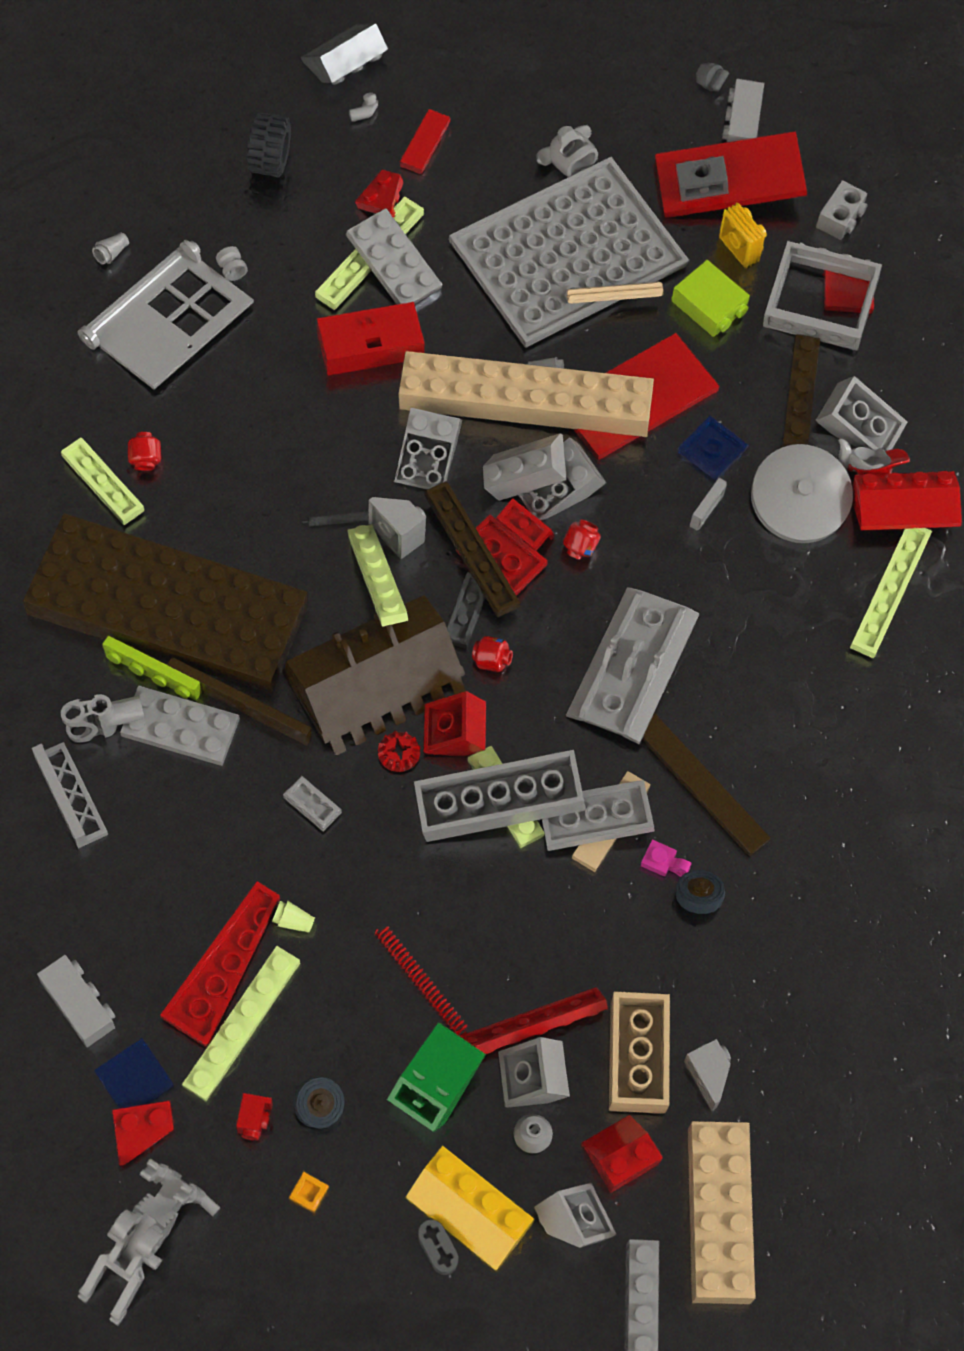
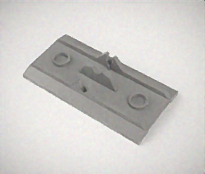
M627 587L566 717L588 722L640 744L699 617V613L675 602Z

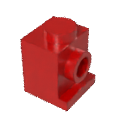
M243 1093L236 1126L237 1132L242 1134V1138L257 1141L261 1136L262 1129L267 1130L270 1112L265 1111L272 1110V1098Z

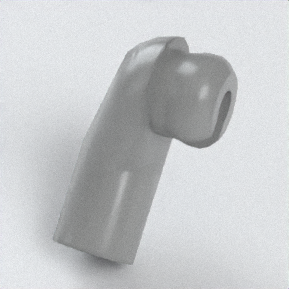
M374 93L364 95L365 102L361 107L349 110L351 122L369 118L373 115L378 106V100H376Z

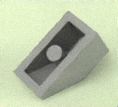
M717 1039L688 1053L684 1060L711 1110L717 1108L721 1100L730 1068L729 1061L731 1060L727 1048L724 1045L720 1046Z

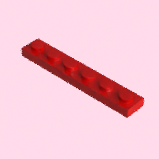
M595 987L466 1033L460 1037L485 1054H488L497 1048L508 1044H517L522 1039L544 1034L558 1026H566L586 1016L597 1015L600 1011L608 1009L605 997Z

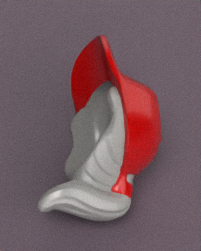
M839 439V462L846 471L857 472L858 475L890 474L894 467L910 461L908 454L901 449L887 451L881 448L872 450L865 447L851 449L846 440Z

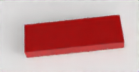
M430 109L427 111L400 161V167L422 175L450 123L449 116Z

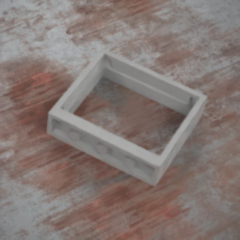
M787 241L765 311L763 327L794 335L820 338L822 342L858 351L882 264L871 262V260L854 258L848 254L830 252L824 248H814L803 243L798 244ZM791 262L870 281L856 329L776 308Z

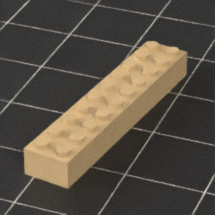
M406 351L399 389V406L401 410L415 408L437 414L647 437L654 379Z

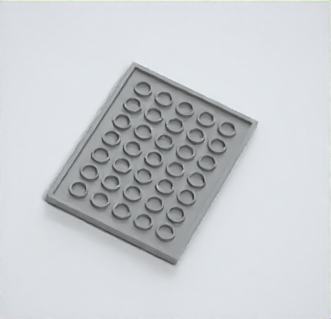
M612 157L449 235V241L525 348L619 301L609 300L570 304L567 301L568 289L657 282L689 264L687 256Z

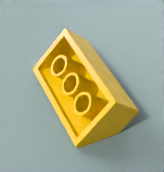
M444 1146L440 1148L427 1164L406 1196V1199L432 1220L439 1222L449 1234L495 1271H497L529 1230L534 1218Z

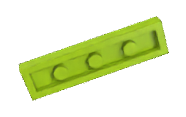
M107 636L103 642L105 655L111 662L115 664L122 663L128 666L133 673L140 676L144 674L150 677L158 686H168L174 689L175 693L182 698H191L197 701L202 693L200 682L110 636Z

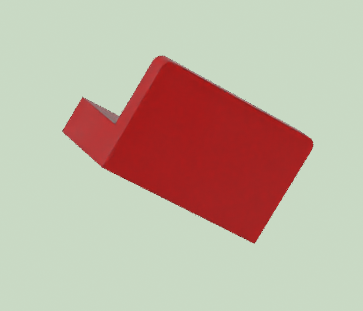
M514 499L496 517L499 522L535 551L538 550L547 538L552 540L555 537L551 528Z

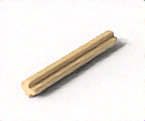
M661 282L568 289L567 301L572 304L658 297L663 294V285Z

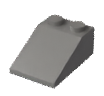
M855 376L838 382L816 419L833 436L846 440L856 448L865 447L872 450L881 448L885 451L891 450L907 424L903 417Z

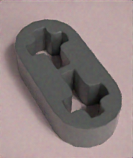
M436 1220L425 1221L419 1228V1242L436 1272L444 1275L450 1274L458 1265V1254L443 1226ZM430 1227L432 1231L436 1229L439 1231L436 1234L438 1245L435 1246L431 1238H424L426 1228ZM439 1249H442L445 1256L451 1255L453 1257L450 1260V1267L437 1263L440 1261Z

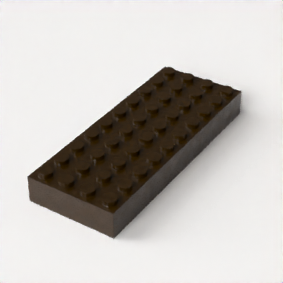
M64 513L23 599L27 615L103 640L110 636L140 652L167 661L175 658L201 672L272 695L308 608V592Z

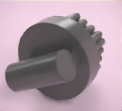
M702 63L696 72L697 83L707 90L719 91L729 72L718 64Z

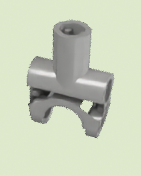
M94 695L95 698L90 701L80 699L70 701L61 710V718L67 725V735L74 742H87L97 735H103L107 738L116 732L117 725L145 719L140 696L111 702L105 695ZM72 708L79 709L81 711L79 716L71 720L66 718L68 710ZM89 715H91L92 722L87 721ZM72 727H86L82 735L76 736L71 733Z

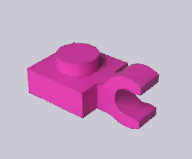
M652 840L641 862V866L666 877L668 870L681 877L690 871L691 862L682 858H675L677 850Z

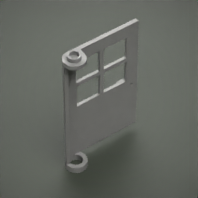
M184 240L180 243V247L92 322L80 328L78 335L90 349L94 350L99 346L147 385L155 389L254 301L201 261L199 254L201 251L195 242ZM188 269L207 283L191 298H187L170 285ZM212 287L231 301L214 317L194 303ZM164 289H167L184 302L167 318L148 305ZM189 307L208 320L191 337L172 323Z

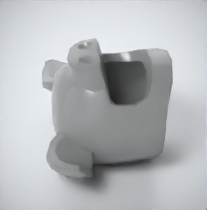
M588 125L575 129L571 126L561 127L558 135L552 139L551 145L537 153V162L544 166L553 163L567 177L593 166L598 159V152L588 140L591 135L590 127Z

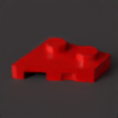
M381 170L356 199L357 208L375 214L386 208L394 218V205L399 201V191L403 185L401 175Z
M170 1101L112 1110L119 1166L125 1165L174 1130Z

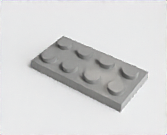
M386 208L347 230L346 236L396 304L408 302L416 304L441 289L442 283Z
M138 686L135 696H140L145 719L123 724L120 731L122 737L223 766L240 720L238 714Z
M644 780L582 791L585 811L542 819L548 851L654 832V823Z

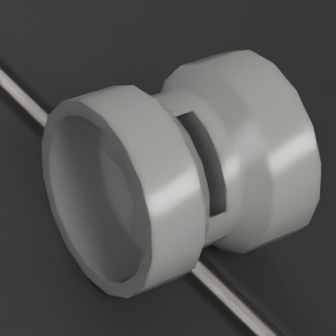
M233 246L222 249L216 256V261L223 268V275L228 281H236L242 278L248 271L245 262L240 260L241 254L239 250Z

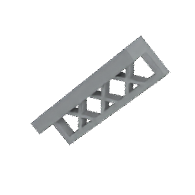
M62 742L47 750H44L42 744L33 747L32 751L77 847H83L107 836L108 832L65 743ZM62 752L65 757L62 768L53 766L49 757ZM68 765H69L71 771L66 770V768H67ZM63 775L75 778L76 782L73 790L62 787L60 782ZM74 797L86 800L87 805L83 813L73 810L71 805ZM85 820L96 822L100 830L86 836L82 827Z

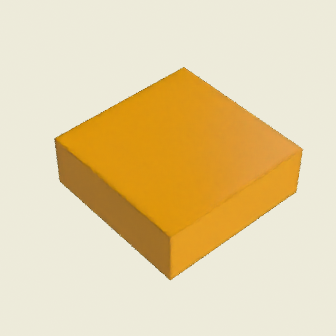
M303 1172L289 1199L315 1213L329 1185Z

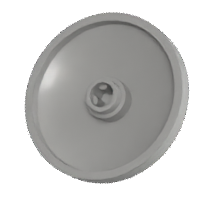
M796 444L774 451L761 463L752 482L751 499L757 517L770 532L790 542L812 543L829 537L840 528L850 512L853 501V489L846 469L832 454L815 446Z

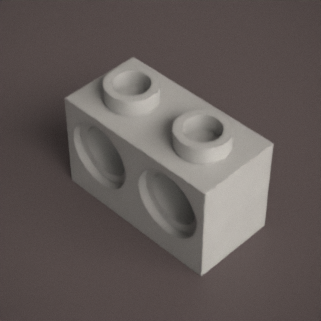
M842 180L821 211L816 228L842 240L846 232L849 234L852 232L856 224V217H861L867 208L865 203L867 193Z

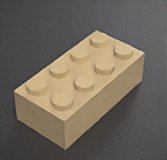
M613 992L610 1004L609 1111L666 1113L669 1107L670 994Z

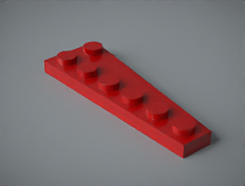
M258 881L255 883L160 1015L163 1020L206 1048L208 1047L276 909L280 895Z

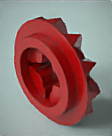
M395 730L392 734L385 735L379 743L378 757L382 765L391 771H407L418 762L420 746L416 737H412L407 731L402 733ZM396 743H399L402 749H406L403 751L402 760H400L397 752H392L395 750Z

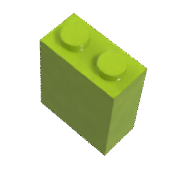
M706 260L674 287L671 301L714 337L720 331L725 332L736 317L741 318L747 312L750 295L710 261Z

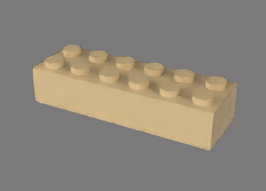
M691 1122L688 1128L692 1303L751 1304L755 1299L749 1123Z

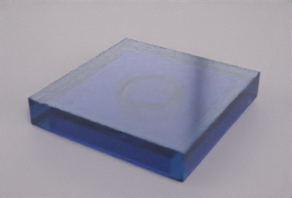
M709 416L678 447V452L717 481L747 450L748 444L713 417Z
M142 1038L94 1070L119 1109L148 1104L174 1086Z

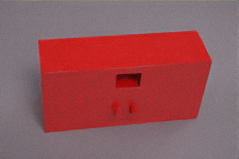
M414 302L317 318V333L327 376L403 363L406 351L424 353L425 342Z

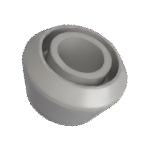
M530 1114L522 1117L516 1123L514 1139L523 1151L539 1153L545 1150L551 1143L552 1128L544 1117Z

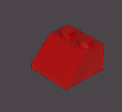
M465 691L425 704L424 753L468 756L485 751L486 701Z
M631 1115L626 1116L581 1143L610 1193L655 1168L663 1158L648 1132Z

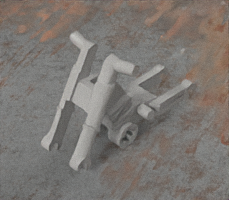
M152 1159L147 1162L146 1169L142 1170L140 1175L148 1181L152 1180L156 1184L160 1182L163 1184V1187L155 1197L148 1193L134 1207L132 1213L127 1209L121 1213L107 1234L109 1238L116 1242L113 1250H107L99 1256L85 1284L79 1290L78 1298L86 1303L93 1295L107 1267L127 1280L128 1284L110 1314L112 1316L109 1320L116 1325L126 1315L128 1306L145 1278L141 1267L145 1262L154 1270L160 1265L162 1260L154 1254L170 1233L178 1216L177 1211L181 1205L191 1202L199 1203L212 1217L220 1209L201 1188L193 1183L187 1184L181 1179V1174L168 1168L167 1165L156 1163Z

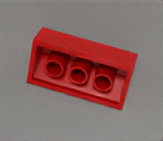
M954 471L855 475L852 503L861 530L961 527L960 486Z

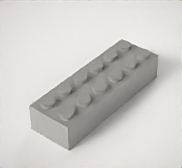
M574 750L414 781L422 832L427 842L586 810Z

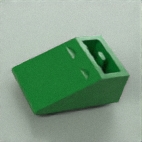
M438 1023L400 1076L387 1100L434 1132L445 1125L486 1054L441 1023Z

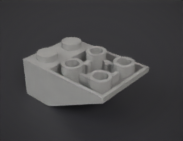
M411 408L394 482L430 489L447 481L462 420Z
M570 437L563 442L566 480L519 494L527 509L541 521L586 499L606 483L582 447Z

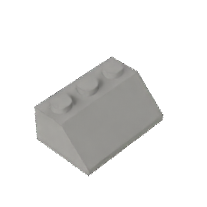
M561 433L494 454L483 466L484 489L496 499L502 500L566 480L563 435Z

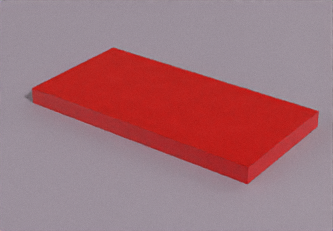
M796 131L655 154L665 218L728 207L732 208V205L736 206V202L744 206L807 196ZM723 156L729 193L681 201L676 164Z
M677 333L606 372L607 374L654 379L648 431L716 393L719 389L717 382ZM574 429L597 460L640 437Z

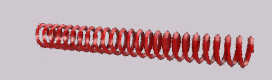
M385 927L379 933H377L378 929H376L375 935L378 936L382 944H385L388 952H392L391 956L395 957L398 965H402L401 968L405 969V973H409L408 977L412 978L415 986H419L418 989L422 990L425 999H429V1003H433L432 1007H436V1012H439V1016H443L442 1020H446L449 1029H453L454 1033L461 1036L459 1034L468 1024L455 1031L464 1023V1020H461L458 1024L452 1026L461 1016H457L449 1022L457 1014V1011L446 1017L454 1007L442 1013L444 1009L450 1006V1003L438 1009L447 1001L445 998L435 1005L443 997V994H441L435 1000H432L434 996L440 993V990L428 996L437 986H433L429 991L425 992L433 984V981L421 988L423 984L429 981L430 977L417 984L426 976V973H423L415 980L414 978L423 969H419L415 974L411 975L413 971L419 968L420 964L407 971L416 963V960H413L404 967L413 956L401 962L402 959L409 955V952H406L400 958L397 957L406 948L404 947L398 953H394L402 947L403 943L390 950L399 942V939H396L391 945L387 946L389 942L396 938V935L391 936L384 942L385 938L390 936L393 931H389L385 936L380 937L389 927Z

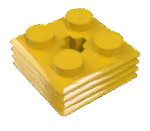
M736 202V206L732 205V208L724 209L719 238L743 267L748 269V266H752V263L756 264V261H760L767 233L761 224L757 225L749 209L743 208Z

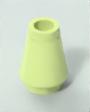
M280 901L272 922L277 923V927L309 933L315 917L310 916V914L289 901L287 903Z

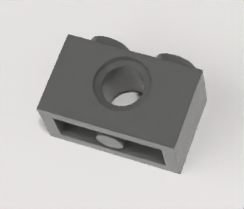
M723 156L676 164L681 201L729 193Z

